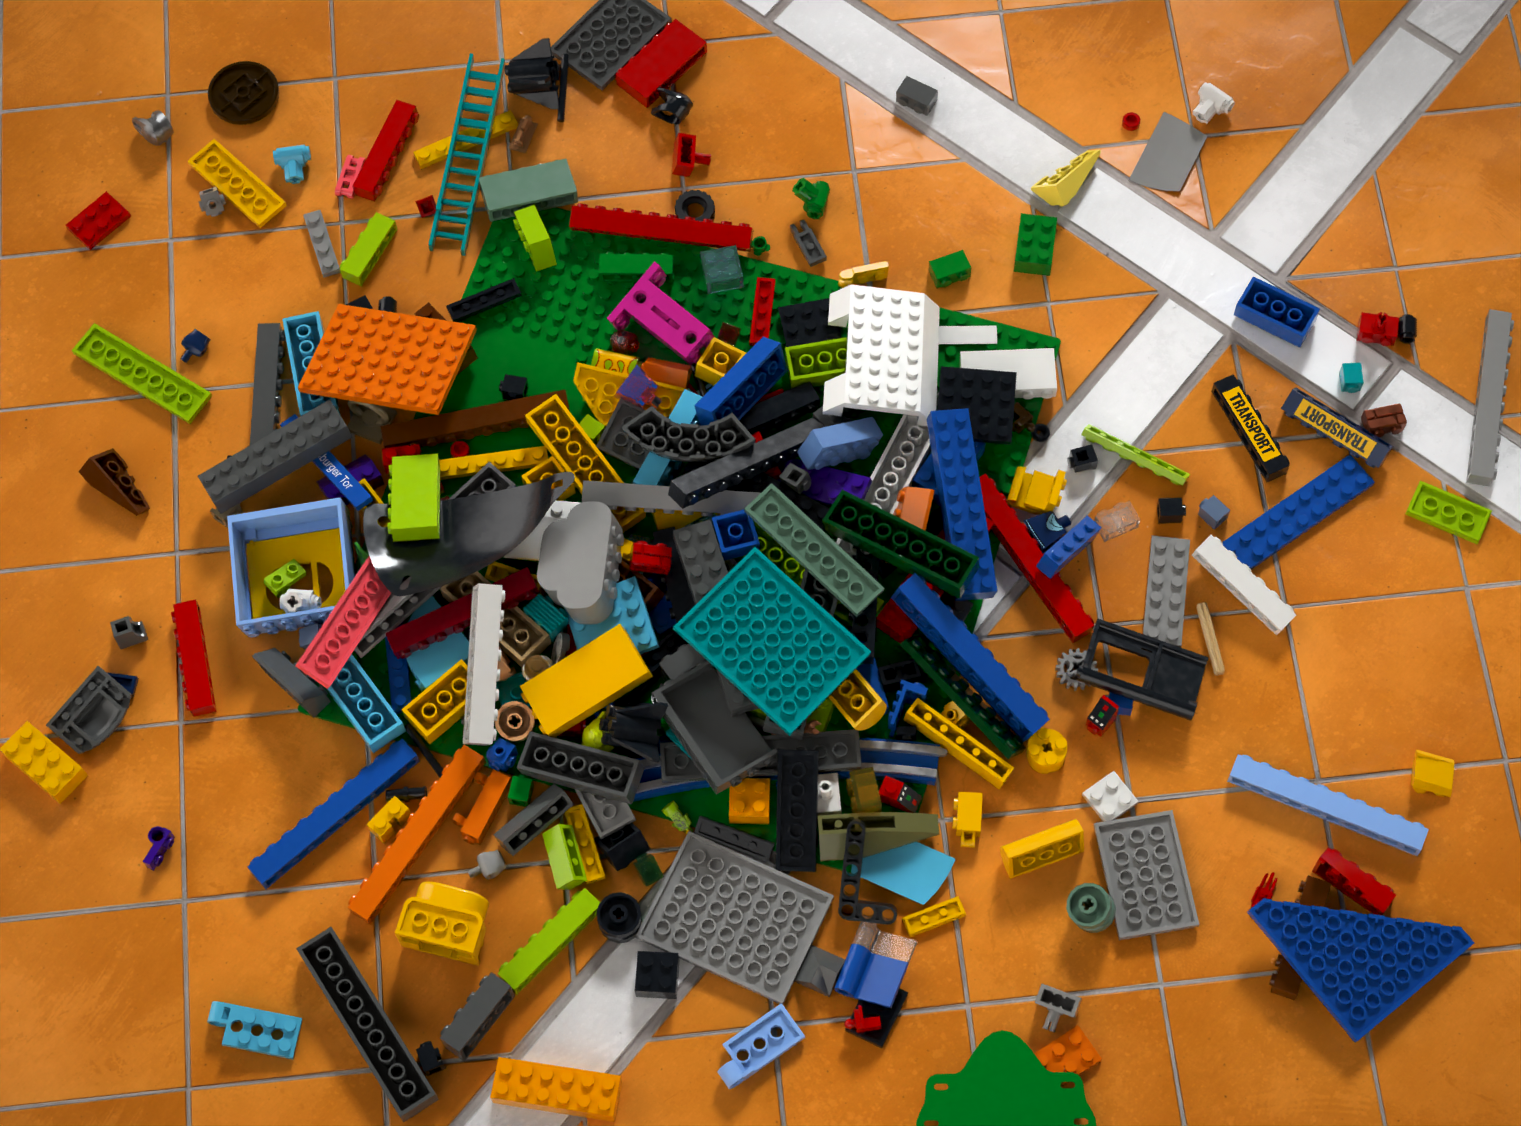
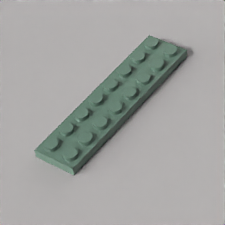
M772 483L744 508V512L856 617L884 591L885 588Z

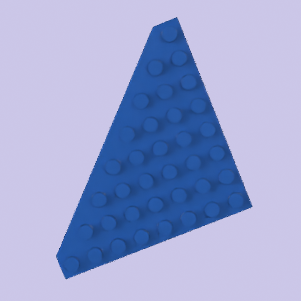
M1264 898L1247 911L1254 922L1354 1042L1360 1040L1474 944L1473 940L1459 926L1451 927L1404 918L1361 914L1355 911L1334 910L1314 905L1306 906L1294 902H1279Z

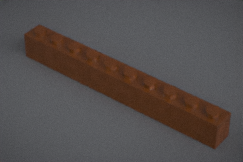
M566 390L380 426L384 448L411 446L413 444H420V447H434L441 443H453L456 440H469L476 436H489L496 432L528 428L529 425L525 415L555 394L570 411Z

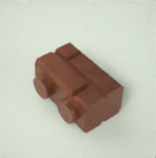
M1400 403L1364 410L1361 416L1364 429L1377 437H1382L1384 434L1391 432L1392 434L1401 433L1407 424Z

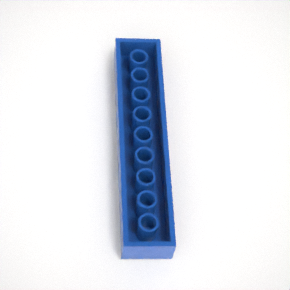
M965 408L931 411L926 420L945 541L979 557V569L962 597L959 599L954 596L955 601L993 598L998 590L969 410Z
M914 573L898 587L891 596V599L1023 742L1050 720L1047 712L1042 707H1038L1034 702L1032 695L1025 692L1020 687L1019 681L1007 673L1006 667L993 658V653L980 644V639L967 630L966 624L961 619L958 620L950 606L944 605L938 593L927 586V582L922 576Z

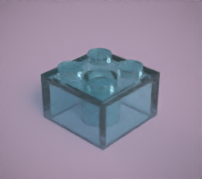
M736 245L700 252L701 266L708 294L744 287Z

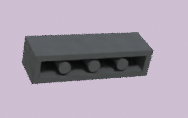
M553 784L493 835L503 849L514 856L574 804L563 789Z

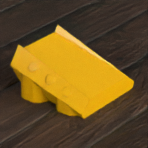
M1416 750L1411 775V785L1414 791L1422 794L1429 791L1433 792L1436 796L1451 797L1454 760Z

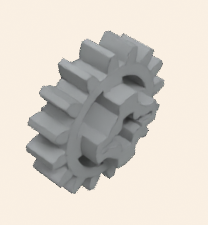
M1077 648L1076 652L1073 653L1069 649L1068 655L1063 652L1062 658L1057 659L1058 665H1056L1055 671L1059 672L1056 673V678H1061L1060 684L1067 683V689L1070 686H1073L1074 691L1077 690V687H1080L1082 690L1085 688V683L1078 681L1079 677L1076 676L1079 665H1083L1086 650L1080 653L1079 648ZM1092 661L1091 669L1098 672V668H1095L1097 661ZM1064 665L1068 669L1066 673L1064 672Z

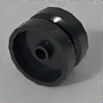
M622 892L612 893L600 902L597 909L599 928L603 936L608 940L616 943H625L636 937L643 921L640 906L631 895Z

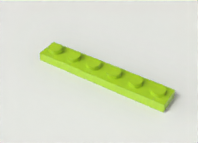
M1090 424L1084 428L1081 434L1086 437L1087 441L1098 443L1105 450L1114 451L1121 458L1130 459L1136 462V465L1139 467L1148 468L1155 475L1170 479V482L1183 486L1190 476L1189 473Z

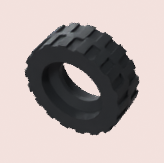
M686 191L675 202V215L680 219L690 217L687 215L686 209L693 203H698L704 208L703 214L697 217L696 221H703V219L713 220L715 218L714 201L704 191Z

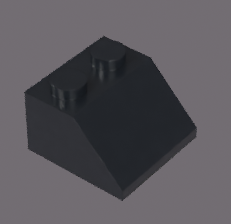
M633 823L603 839L599 836L594 838L597 846L617 871L626 868L632 861L644 856L651 849L642 832Z

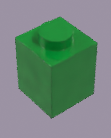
M519 775L512 777L508 794L509 804L527 807L530 804L534 783L529 776Z

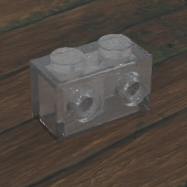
M1130 501L1117 503L1114 508L1101 510L1095 516V522L1102 527L1099 533L1104 542L1138 528L1141 520Z

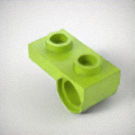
M293 559L265 577L264 584L277 598H280L282 594H285L290 589L292 584L306 576V570Z

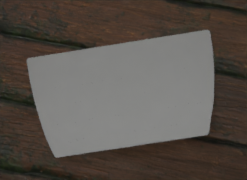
M1163 112L1129 180L1157 190L1180 191L1207 135L1173 115Z

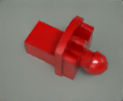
M858 1005V1009H854V1019H847L844 1022V1026L848 1029L856 1027V1033L881 1029L880 1016L863 1018L861 1005Z

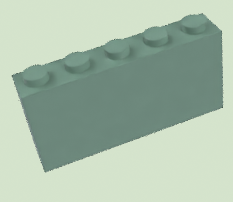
M567 159L479 177V187L490 222L515 217L514 211L535 205L537 211L578 203L577 189Z

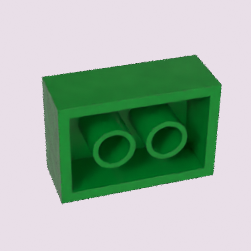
M1021 213L1014 272L1050 276L1057 217Z

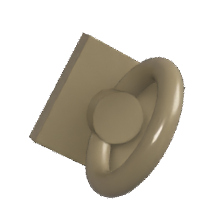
M348 400V406L354 413L347 426L350 433L381 444L383 438L380 426L392 424L397 411L386 406Z

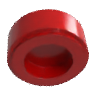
M1127 113L1123 116L1122 126L1128 131H1135L1139 128L1141 119L1136 113Z
M456 441L451 445L450 452L453 458L469 456L470 450L466 442Z

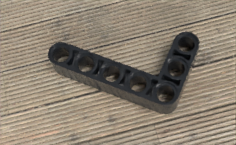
M853 819L848 824L838 907L839 915L846 920L886 925L892 924L897 918V909L893 904L858 900L866 825L861 819ZM859 824L862 827V832L859 834L853 833L851 826ZM852 844L858 845L860 848L859 853H851L849 846ZM853 864L857 866L858 871L855 874H851L847 871L846 867ZM851 884L855 887L856 891L848 894L844 887ZM844 905H851L853 912L850 914L843 912L842 907ZM865 907H871L874 913L871 916H865L862 910ZM890 909L893 911L894 916L887 919L883 916L882 912Z

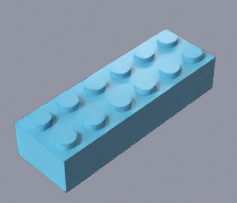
M319 311L282 319L300 416L328 400H331L340 414L337 398L301 393L298 390V385L324 334L323 322Z
M684 389L669 419L678 424H698L700 426L694 405L702 396ZM649 452L634 478L633 484L670 486L671 480L674 479L673 474L676 470L680 469L682 461L667 459Z
M351 654L327 691L370 750L375 753L406 732L402 721Z

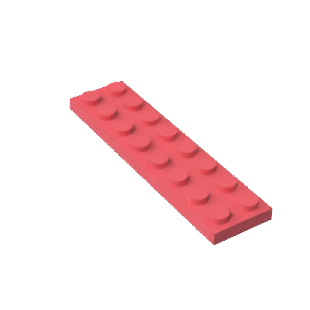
M370 556L367 557L295 665V667L327 689L332 685L391 595V592L380 580Z

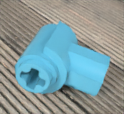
M304 144L276 148L273 151L274 163L284 169L286 183L296 184L304 180L303 167L306 166L308 160H311L309 146Z

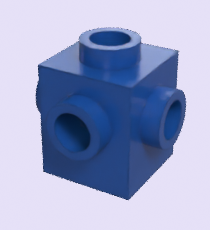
M498 737L493 746L489 747L486 753L489 766L496 771L501 770L505 773L509 767H513L518 755L516 745Z

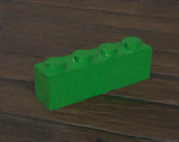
M600 253V282H638L655 261L667 275L664 283H673V255L667 253Z

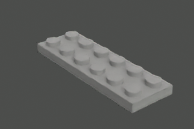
M1152 535L1143 634L1181 647L1190 540Z

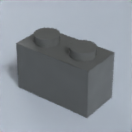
M909 76L905 77L896 91V102L928 116L938 98V90Z

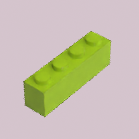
M377 212L373 218L369 219L366 229L360 233L355 246L351 247L348 257L340 264L342 278L359 286L363 285L398 230L395 220Z

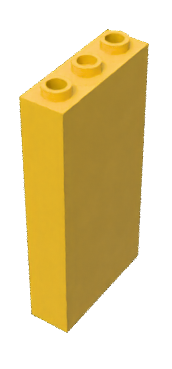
M618 624L522 684L520 688L523 691L521 693L523 700L532 707V716L541 723L539 729L543 735L555 738L653 676L626 629L621 624Z

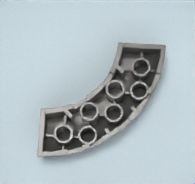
M651 406L621 427L631 440L647 451L667 459L682 462L718 460L732 453L745 450L756 442L755 438L733 413L720 420L710 422L709 425L698 426V424H678L672 422L671 419L665 417Z

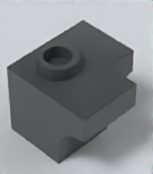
M127 616L110 622L114 638L121 650L148 640L142 621L134 622L131 617Z

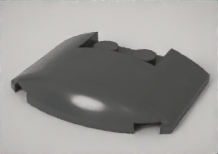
M97 666L46 726L78 754H82L100 745L116 730L127 713L132 694L100 666Z

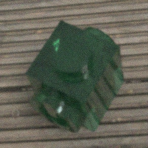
M647 853L638 856L636 858L637 861L633 863L642 883L646 887L664 877L652 854L647 855Z

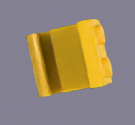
M1022 466L1016 468L1007 498L1009 506L1035 515L1053 511L1055 506L1059 507L1062 496H1059L1060 490H1064L1067 482L1064 479L1065 471L1058 470L1055 477L1036 470H1034L1033 475L1026 473V467Z

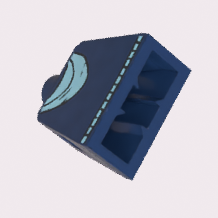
M1052 511L1023 520V523L1028 528L1029 535L1037 540L1042 553H1045L1066 534L1064 528L1071 525L1067 515L1057 518Z

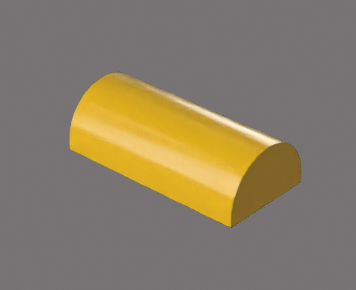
M857 669L828 697L852 727L858 731L868 729L876 724L883 717L887 708L886 703Z
M1074 819L1001 846L1000 853L1009 878L1017 877L1084 852V831L1078 820Z

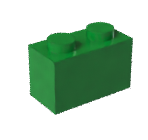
M963 250L929 261L928 271L936 288L947 287L954 282L964 281L971 277V266Z

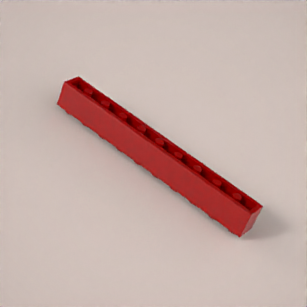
M578 203L577 206L572 205L569 223L570 229L575 231L751 252L754 232L753 228L745 223H739V226L732 225V222L728 221L714 223V220L703 219V221H696L694 217L680 219L677 215L667 214V217H664L655 212H649V215L642 214V211L631 210V212H624V209L621 208L606 210L604 206L590 208L587 204Z
M986 473L980 476L985 516L995 523L992 528L993 533L1072 644L1092 633L1094 628L1092 617L1084 612L1081 602L1074 598L1071 588L1068 584H1064L1059 572L1050 579L1036 567L1044 554L1039 549L1037 540L1031 538L1028 528L1019 521L1016 511L1009 507L1004 494L999 493L996 489L994 480L989 478Z

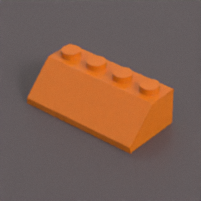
M908 486L902 488L898 492L897 501L899 503L893 515L926 531L934 490Z

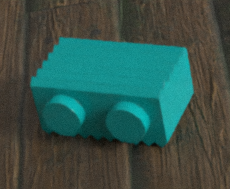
M539 593L523 609L524 613L546 631L551 639L557 636L569 624L566 611L562 608L557 609L552 599L547 595L544 597Z

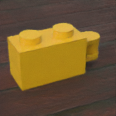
M958 792V798H954L953 810H957V817H953L952 829H956V836H961V847L975 848V837H980L983 793ZM964 836L972 837V839H964Z

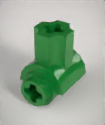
M805 178L799 179L794 185L792 192L804 201L803 209L808 217L820 219L824 214L830 193L829 184L824 181H817L812 184Z

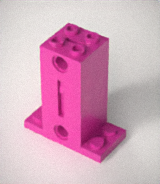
M654 261L607 319L620 332L622 329L627 328L632 318L689 365L697 364L715 336L707 326L658 288L664 284L667 275L661 266Z

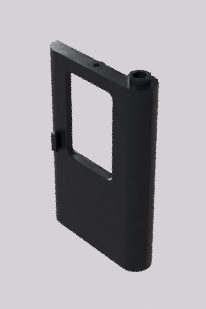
M1097 619L1083 665H1079L1076 676L1079 677L1078 681L1191 721L1197 707L1196 699L1209 657ZM1102 642L1147 658L1149 664L1142 687L1092 670L1091 664L1097 644Z

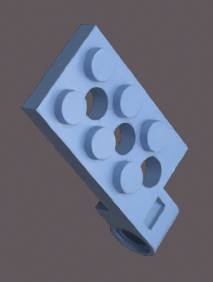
M781 1003L723 1043V1047L732 1060L724 1064L717 1073L726 1086L732 1089L805 1039V1035ZM779 1027L783 1033L780 1037H773L771 1030ZM757 1039H763L766 1045L762 1049H757L754 1046V1042ZM746 1051L749 1054L748 1059L740 1061L737 1058L738 1052Z

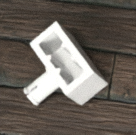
M838 773L818 774V815L841 814Z

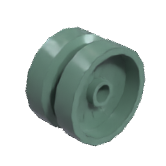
M1081 884L1075 887L1067 898L1066 909L1069 917L1080 929L1086 932L1098 933L1112 924L1115 918L1116 906L1113 899L1097 884Z

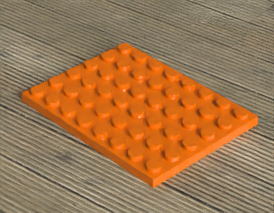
M338 304L298 385V390L301 393L439 415L477 331L476 325Z

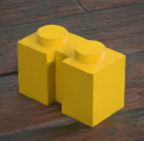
M394 796L367 823L370 832L385 844L395 834L394 827L397 824L402 826L411 815L410 809Z

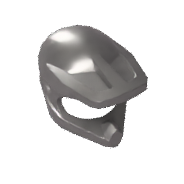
M159 110L152 112L151 118L148 119L132 118L135 129L149 143L155 146H160L166 142L174 133L169 120Z

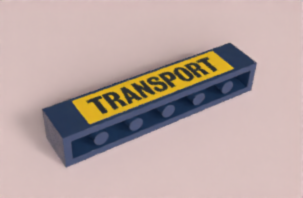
M1298 388L1292 389L1281 407L1285 411L1284 414L1292 419L1294 417L1301 421L1300 424L1306 428H1314L1319 436L1332 439L1334 445L1350 450L1349 454L1356 458H1363L1366 460L1365 463L1372 468L1381 467L1394 447Z

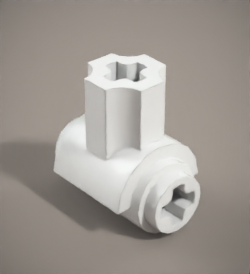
M1205 82L1198 91L1200 103L1193 110V115L1199 122L1207 124L1215 114H1228L1234 107L1235 101L1213 84Z
M288 589L280 597V609H283L286 614L321 608V597L314 594V590Z

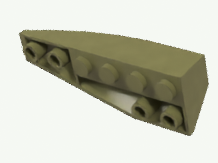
M872 812L818 815L820 861L844 860L847 827L853 819H861L866 825L863 858L939 835L938 814ZM854 824L851 826V831L859 834L862 832V827L859 824ZM852 844L849 846V851L857 854L860 848L858 845Z

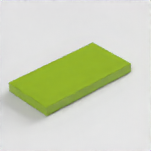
M1420 481L1405 515L1478 544L1492 510Z

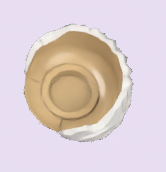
M544 655L529 657L522 667L523 677L529 681L553 666L552 660Z

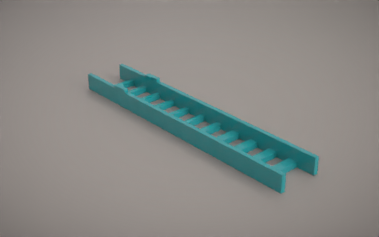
M471 53L468 59L428 244L429 250L433 251L436 237L462 241V256L466 255L480 189L479 177L483 175L506 65L505 59L501 58L498 75L472 71L474 55ZM470 79L496 83L495 90L470 87ZM466 96L492 98L493 100L491 106L465 102ZM463 110L489 114L488 122L462 118ZM460 126L486 130L485 137L459 135ZM457 141L483 145L481 155L455 151ZM453 157L479 160L478 170L451 167ZM450 173L476 176L474 187L448 183ZM446 189L473 192L471 202L444 199ZM443 205L468 208L466 213L468 215L467 219L441 215ZM439 221L466 225L464 235L438 231Z

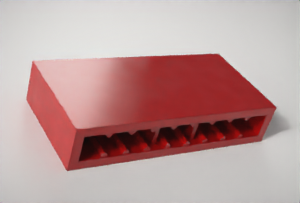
M674 19L665 26L662 32L656 34L648 45H644L636 56L631 57L623 68L618 69L615 74L616 85L648 108L660 97L657 91L658 87L669 89L707 53V42L677 19Z

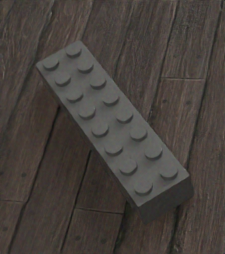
M328 400L198 475V478L216 508L222 514L351 439L352 435L331 400Z

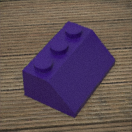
M366 454L344 466L358 482L365 478L373 490L384 485L380 472ZM326 476L316 481L326 499L341 498L346 505L350 504Z

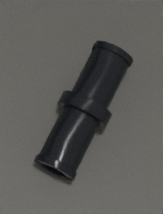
M406 786L403 789L386 790V800L389 802L394 796L400 801L405 802L422 799L424 796H428L427 787L409 788Z

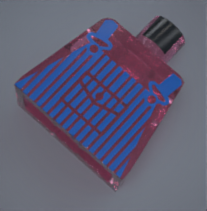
M638 365L635 366L615 394L617 399L620 400L622 398L643 409L647 403L657 409L663 401L654 395L658 390V385Z

